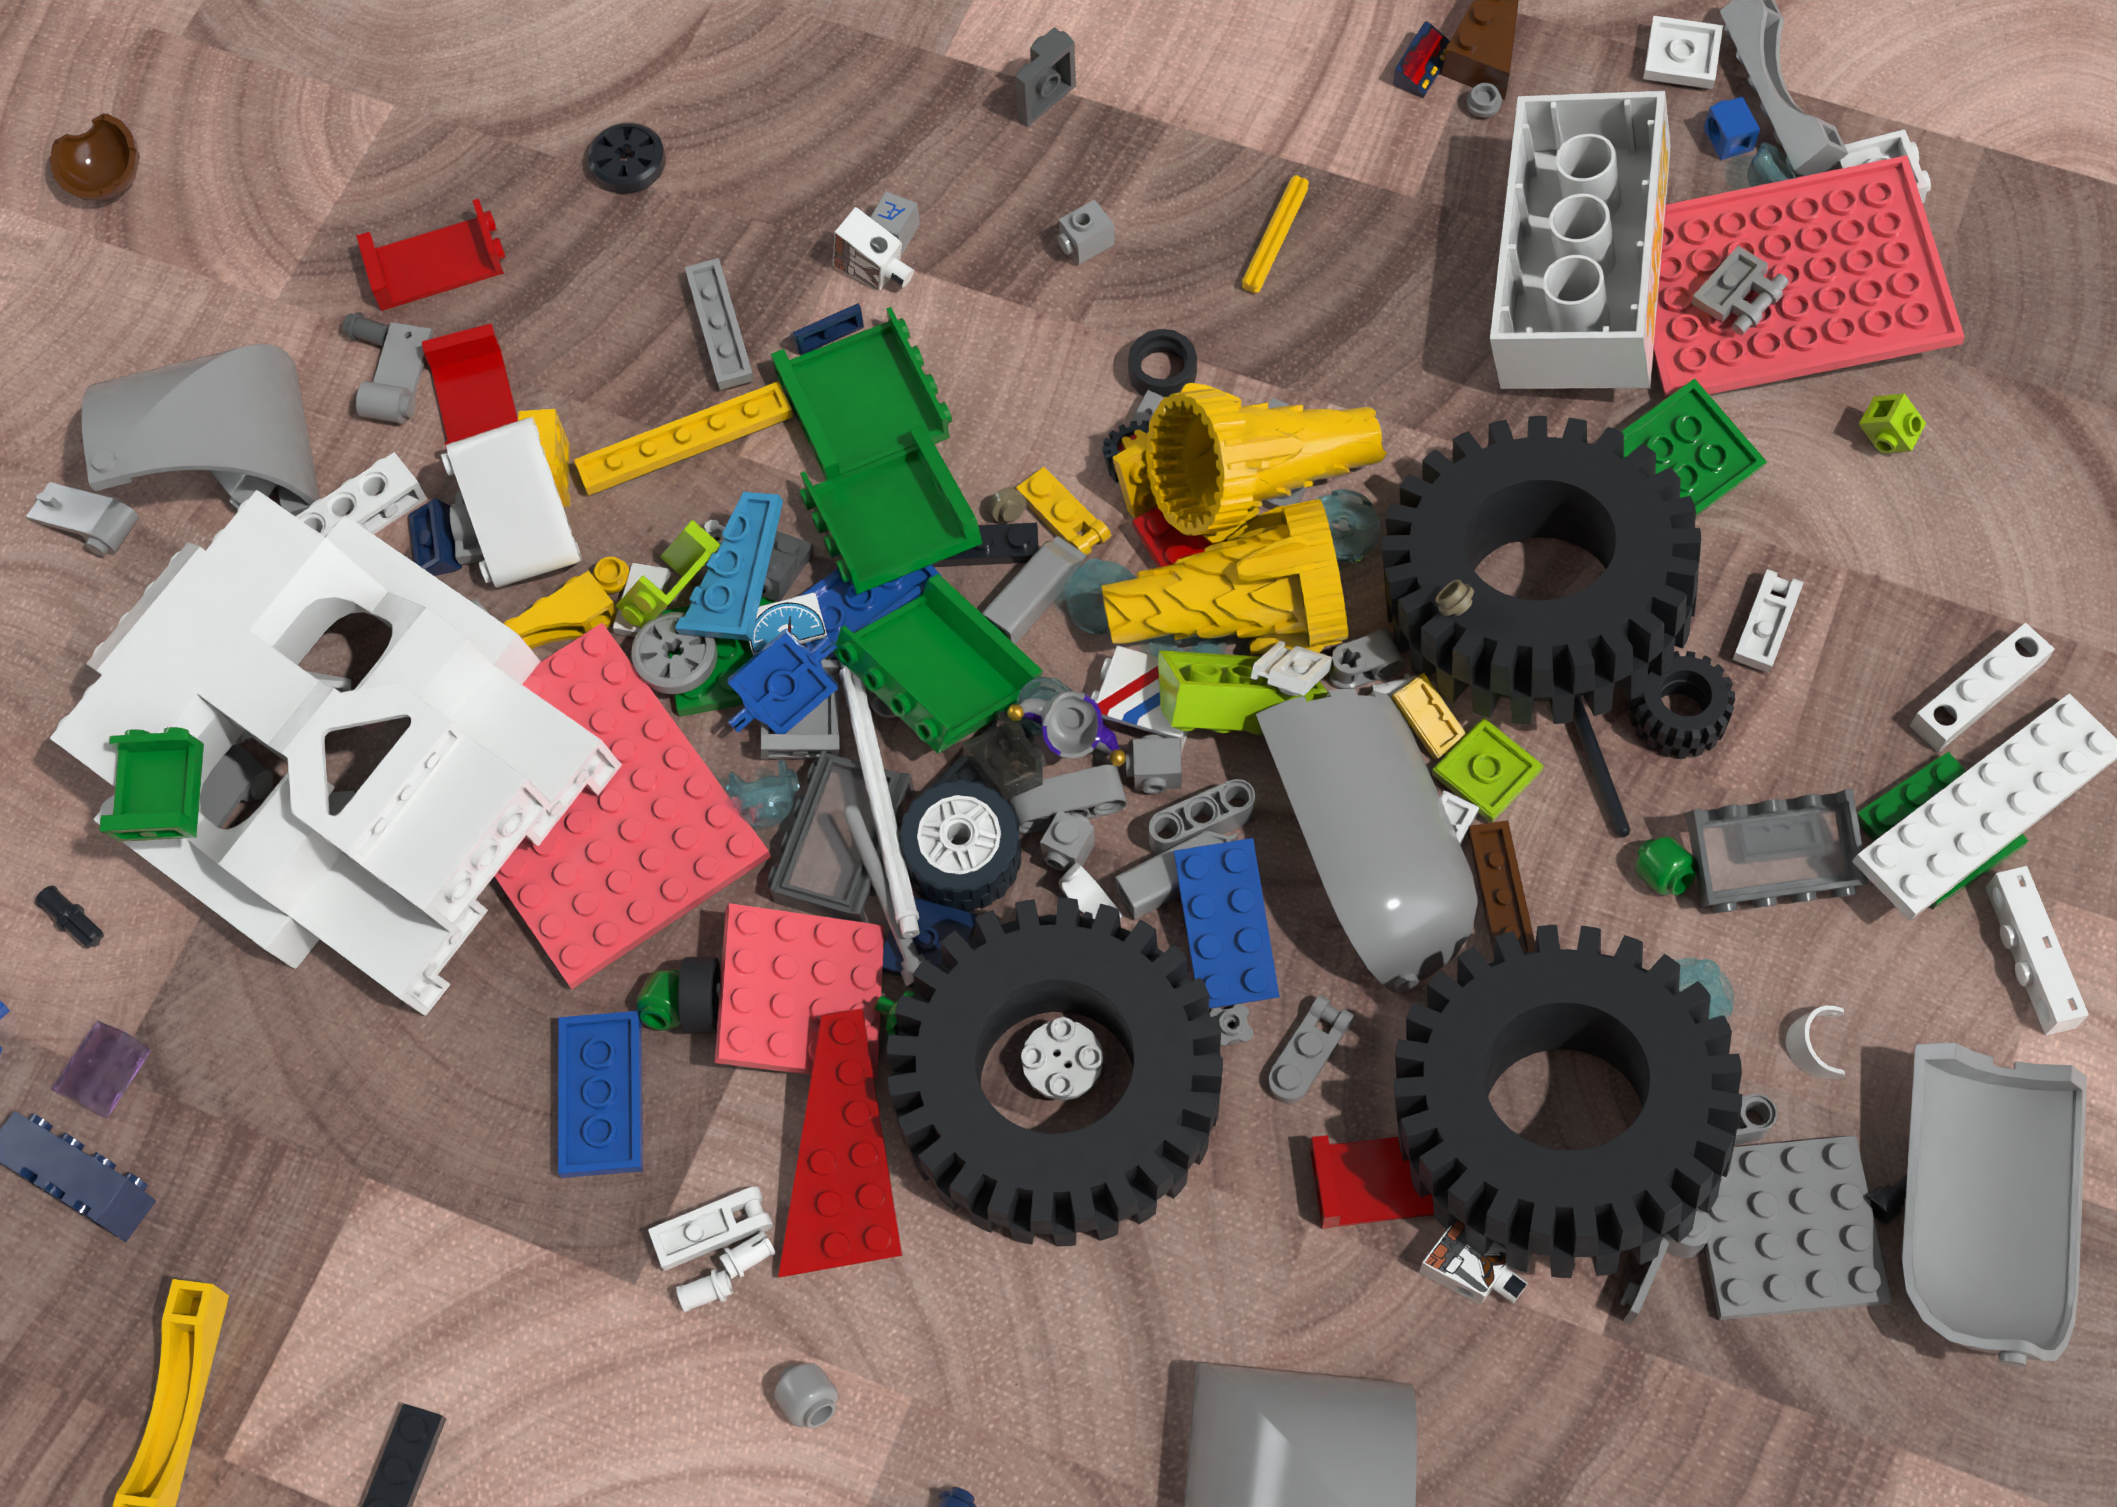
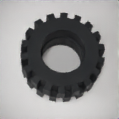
M1675 651L1673 664L1662 677L1648 669L1646 691L1631 701L1630 711H1632L1630 719L1632 726H1637L1636 735L1640 740L1646 737L1648 739L1646 746L1651 750H1654L1656 746L1661 748L1660 755L1669 757L1670 752L1677 753V759H1686L1687 754L1691 752L1694 757L1703 754L1705 748L1708 751L1713 749L1717 741L1721 740L1725 734L1736 699L1735 691H1730L1733 683L1730 676L1723 678L1724 669L1719 664L1715 667L1710 665L1712 659L1705 655L1701 660L1695 658L1696 652L1687 651L1686 656H1680L1679 651ZM1670 694H1683L1694 699L1700 705L1703 712L1694 716H1681L1670 711L1664 705L1661 698Z

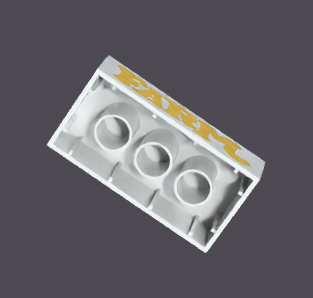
M1665 91L1518 96L1490 342L1501 389L1650 388L1671 148Z

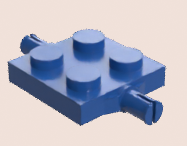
M784 629L728 678V684L741 696L745 706L728 720L732 728L735 726V731L739 733L756 718L767 724L776 734H786L838 689V684L824 670L821 662L838 648L837 644L832 641L830 636L826 635L821 642L810 650L808 647L801 645L787 629Z

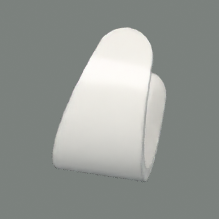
M1075 862L1059 880V886L1065 896L1078 899L1079 911L1083 914L1085 912L1092 913L1093 919L1096 917L1100 903L1117 908L1105 891L1078 862Z
M1828 1005L1819 1007L1796 1019L1790 1026L1786 1035V1049L1790 1059L1803 1072L1824 1079H1842L1845 1077L1844 1070L1828 1066L1816 1055L1809 1037V1029L1814 1017H1840L1844 1015L1843 1008Z

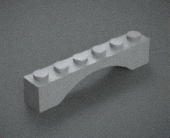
M1732 0L1720 10L1725 21L1724 31L1734 41L1738 49L1736 56L1741 64L1746 67L1750 75L1748 82L1753 90L1759 94L1762 101L1760 108L1764 115L1771 120L1775 128L1773 136L1784 148L1788 156L1785 159L1787 166L1796 175L1808 176L1826 172L1848 155V152L1836 127L1817 117L1807 115L1796 105L1787 91L1780 63V40L1784 18L1775 0Z

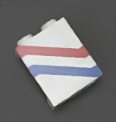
M1117 646L1113 658L1107 657L1103 664L1100 679L1104 680L1101 690H1094L1091 696L1101 709L1103 723L1105 719L1162 735L1166 738L1180 737V751L1182 753L1189 731H1182L1171 727L1161 710L1158 657Z

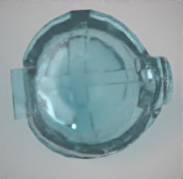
M782 759L778 762L780 776H767L755 782H744L733 771L729 773L730 784L726 785V792L731 795L733 806L737 809L739 816L749 823L750 826L756 828L773 827L781 823L790 814L794 805L795 791L799 790V783L795 771L788 769L785 760Z

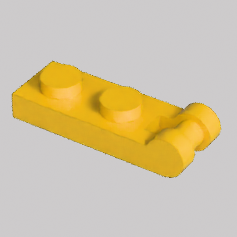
M1042 467L1016 487V491L1021 492L1025 497L1026 505L1057 536L1087 556L1092 552L1091 548L1098 542L1103 544L1111 538V532L1105 523L1099 519L1097 520L1045 467ZM1082 529L1087 531L1083 536L1077 535Z

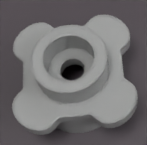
M1236 1004L1233 1008L1225 1010L1217 1007L1210 1012L1211 1017H1218L1222 1047L1235 1045L1240 1042L1246 1043L1252 1039L1253 1029L1248 1026L1247 1017L1249 1010L1245 1005ZM1233 1022L1235 1027L1229 1028L1227 1024Z

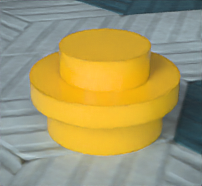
M605 557L597 562L592 575L606 593H616L625 588L630 570L623 560L616 557Z

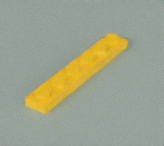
M778 381L574 459V462L589 496L793 417V413Z

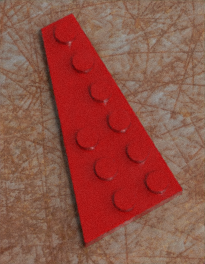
M862 1008L821 1015L778 1278L903 1256Z

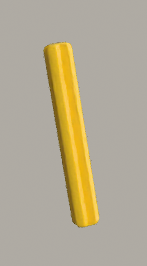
M1298 175L1291 177L1242 279V288L1245 291H1250L1253 294L1260 292L1308 191L1309 181L1306 178H1301Z

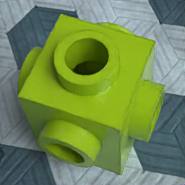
M1905 393L1873 396L1859 422V426L1880 454L1911 452L1926 425L1925 420Z

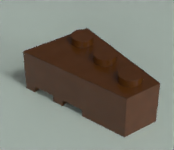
M1474 0L1445 49L1442 76L1472 88L1481 83L1492 84L1498 89L1501 98L1505 100L1511 68L1519 0Z

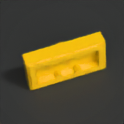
M1424 673L1416 676L1390 696L1433 759H1439L1467 735Z

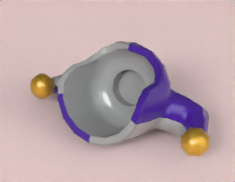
M1077 691L1062 692L1051 698V700L1028 698L1024 699L1019 705H1011L1007 711L1008 717L1012 721H1020L1023 717L1039 723L1045 743L1058 756L1070 759L1079 758L1092 752L1095 748L1109 755V760L1114 766H1121L1126 761L1127 757L1120 750L1115 733L1103 725L1102 713L1098 704L1085 693Z

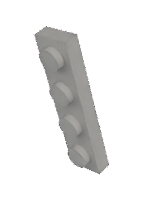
M719 258L685 267L719 390L753 382V373Z

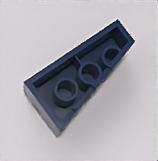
M14 1111L0 1129V1164L122 1241L127 1242L156 1202L155 1199L144 1192L149 1185L130 1172L123 1176L114 1171L117 1165L97 1152L93 1157L84 1153L82 1149L85 1145L64 1132L60 1138L50 1132L54 1126L38 1115L32 1113L29 1118H26Z

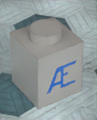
M886 191L870 217L900 240L902 243L901 256L920 225L917 203Z

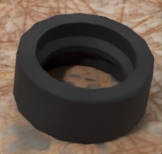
M1158 329L1148 331L1138 337L1131 346L1128 357V374L1131 385L1142 396H1145L1147 390L1162 397H1169L1170 394L1180 393L1185 384L1195 383L1197 354L1194 345L1186 336L1175 330ZM1168 352L1180 357L1184 362V368L1181 373L1174 377L1159 379L1145 374L1141 364L1144 358L1153 353Z
M717 957L683 958L679 973L678 1006L681 1028L684 1033L717 1032L719 996L716 991L717 984L720 983L721 978L720 962Z

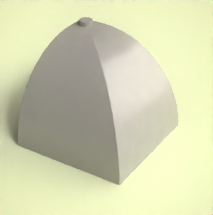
M270 344L244 346L94 383L88 386L84 393L81 421L88 482L94 491L130 483L133 477L180 470H215L246 474L278 484L281 507L294 516L305 511L313 502L320 499L296 364L291 356L279 347Z
M1197 1363L1184 1507L1416 1506L1417 1413L1413 1384Z

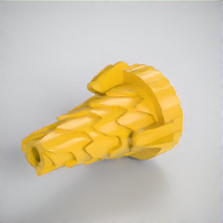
M1187 383L1182 387L1180 393L1170 394L1169 397L1161 400L1151 417L1149 432L1146 438V461L1148 478L1151 483L1150 487L1153 496L1156 498L1158 508L1164 514V518L1181 533L1187 536L1202 534L1210 543H1218L1227 539L1258 516L1260 513L1257 507L1263 506L1262 500L1291 496V490L1312 487L1314 481L1318 479L1349 475L1350 468L1380 463L1387 454L1382 445L1381 427L1375 418L1376 411L1370 407L1334 410L1303 409V405L1299 404L1269 408L1268 403L1241 406V398L1211 386L1197 383Z
M1320 499L1275 507L1260 514L1227 538L1228 541L1206 547L1202 553L1179 559L1173 565L1139 571L1136 573L1137 578L1101 585L1106 618L1113 643H1133L1173 634L1175 640L1194 636L1220 638L1237 634L1239 638L1253 637L1249 641L1251 654L1264 655L1279 641L1285 642L1284 648L1292 650L1295 646H1299L1320 653L1324 646L1339 644L1348 638L1347 616L1338 563L1328 519Z

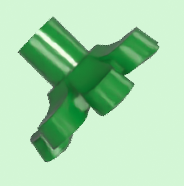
M906 991L904 996L913 998L915 993ZM881 995L874 1009L887 1016L888 1023L885 1029L888 1032L886 1037L897 1035L898 1026L894 1012L899 1000L894 1002Z

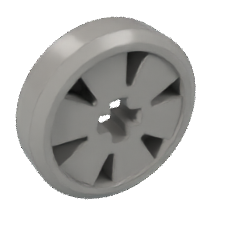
M671 612L659 615L655 620L648 621L639 630L633 641L631 654L634 667L640 678L655 691L665 694H680L691 691L704 683L715 668L718 651L714 637L679 634L675 629L680 616L685 617L686 613ZM680 647L681 656L674 654L670 659L667 652L669 650L676 651Z

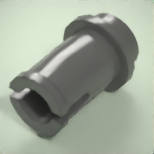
M356 312L346 316L343 323V332L351 340L359 338L384 347L390 325L364 318L362 313Z

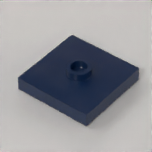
M914 898L919 914L917 923L920 934L912 938L918 954H923L925 960H930L931 964L937 966L943 960L940 942L955 930L966 942L972 939L976 927L975 918L978 916L974 913ZM890 928L883 948L882 972L902 977L900 972L903 970L901 963L904 959Z

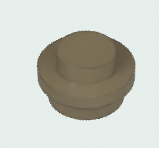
M1013 488L1000 489L990 500L991 515L1000 523L1015 521L1024 512L1026 499L1021 492Z
M1461 580L1450 582L1436 596L1435 600L1439 604V612L1443 616L1461 615L1471 606L1474 589L1469 584H1463Z

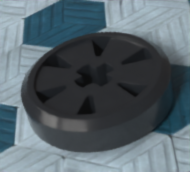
M619 123L604 129L593 139L588 149V164L593 178L603 188L616 193H633L649 187L660 177L666 163L665 151L660 137L651 128L639 123ZM627 155L633 156V158L628 157L627 161H621V157L626 159Z

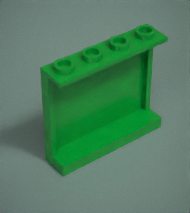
M891 307L886 308L887 322L789 360L784 349L771 353L775 374L825 480L914 446L910 429L922 424L934 444L950 438L948 424L953 422L949 408L945 402H938L935 396L938 394L935 380L931 373L924 374L921 368L924 366L921 352L917 345L910 346L907 340L910 338L907 324L903 318L897 320Z
M923 424L910 429L914 446L814 486L805 471L800 473L804 488L799 490L803 504L807 511L814 509L815 512L811 513V517L819 534L826 533L827 536L823 537L827 551L831 558L838 556L839 561L835 563L840 577L844 583L851 582L856 594L982 544L977 519Z
M939 573L927 580L922 596L863 629L853 633L845 625L841 627L836 641L838 648L833 651V654L844 666H847L870 691L874 692L896 716L900 717L917 733L922 741L926 742L938 754L996 719L1005 710L1008 711L1011 705H1019L1024 699L1032 697L1043 673V670Z

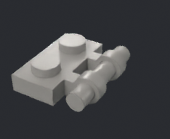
M1737 246L1693 295L1692 304L1721 322L1731 312L1737 315L1739 318L1732 325V329L1737 334L1743 335L1750 327L1754 328L1762 320V313L1770 304L1774 305L1783 296L1782 290L1788 285L1789 280L1780 273L1772 281L1765 278L1764 275L1768 271V263ZM1753 290L1759 295L1750 304L1744 298Z

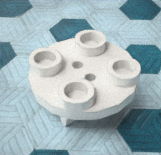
M1060 1017L1052 1022H1047L1034 1030L1025 1042L1021 1054L1024 1076L1032 1088L1046 1098L1060 1101L1078 1098L1090 1091L1100 1078L1104 1062L1101 1044L1093 1032L1082 1024L1073 1022L1066 1017ZM1054 1052H1060L1061 1055L1055 1057L1053 1054ZM1066 1063L1072 1064L1071 1068H1066L1064 1065Z

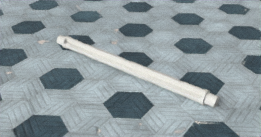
M840 662L841 670L839 675L851 715L850 719L866 789L869 794L870 807L886 877L890 886L889 890L896 924L900 925L903 938H913L920 934L917 923L919 914L916 909L906 862L901 852L902 845L899 840L898 827L871 711L867 702L865 686L847 666Z

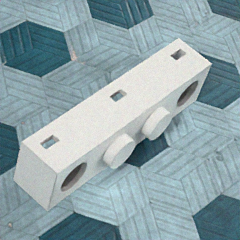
M2024 623L1916 714L1910 727L1939 753L2043 666L2055 649L2027 623ZM2015 643H2020L2033 657L2021 656L2015 649ZM1944 706V709L1956 719V722L1949 726L1939 724L1934 718V710Z
M2024 866L1996 873L1985 889L2001 926L2000 937L2005 948L2011 950L2016 962L2015 974L2021 986L2026 987L2045 1036L2076 1029L2089 1014L2028 867ZM2021 879L2023 880V882H2024V884H2025L2024 887H2021V886H2020L2019 881H2020ZM2042 938H2047L2050 948H2046ZM2071 999L2073 1000V1003L2076 1008V1010L2073 1011L2068 1002V1000Z

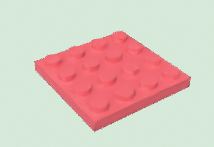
M729 903L725 909L715 1063L812 1075L821 1015L862 1008L874 1079L876 1080L878 1078L880 1012L874 1008L881 997L884 925Z

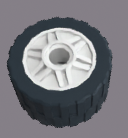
M957 779V781L951 782L944 781L935 787H929L923 791L921 796L913 800L909 810L904 814L902 829L899 834V840L902 845L901 852L906 862L910 883L915 886L916 892L922 898L946 907L970 912L974 911V909L992 905V902L1003 897L1007 889L1015 882L1017 871L1020 870L1021 865L1018 821L1008 801L1004 800L1000 793L993 788L990 789L984 786L983 783L977 781L970 782L965 779Z

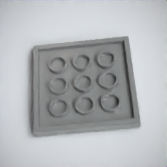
M1856 1136L1734 1147L1730 1170L1727 1177L1722 1176L1718 1198L1708 1212L1712 1218L1714 1228L1712 1236L1704 1245L1718 1320L1885 1305L1892 1301L1871 1202L1865 1197L1869 1193Z

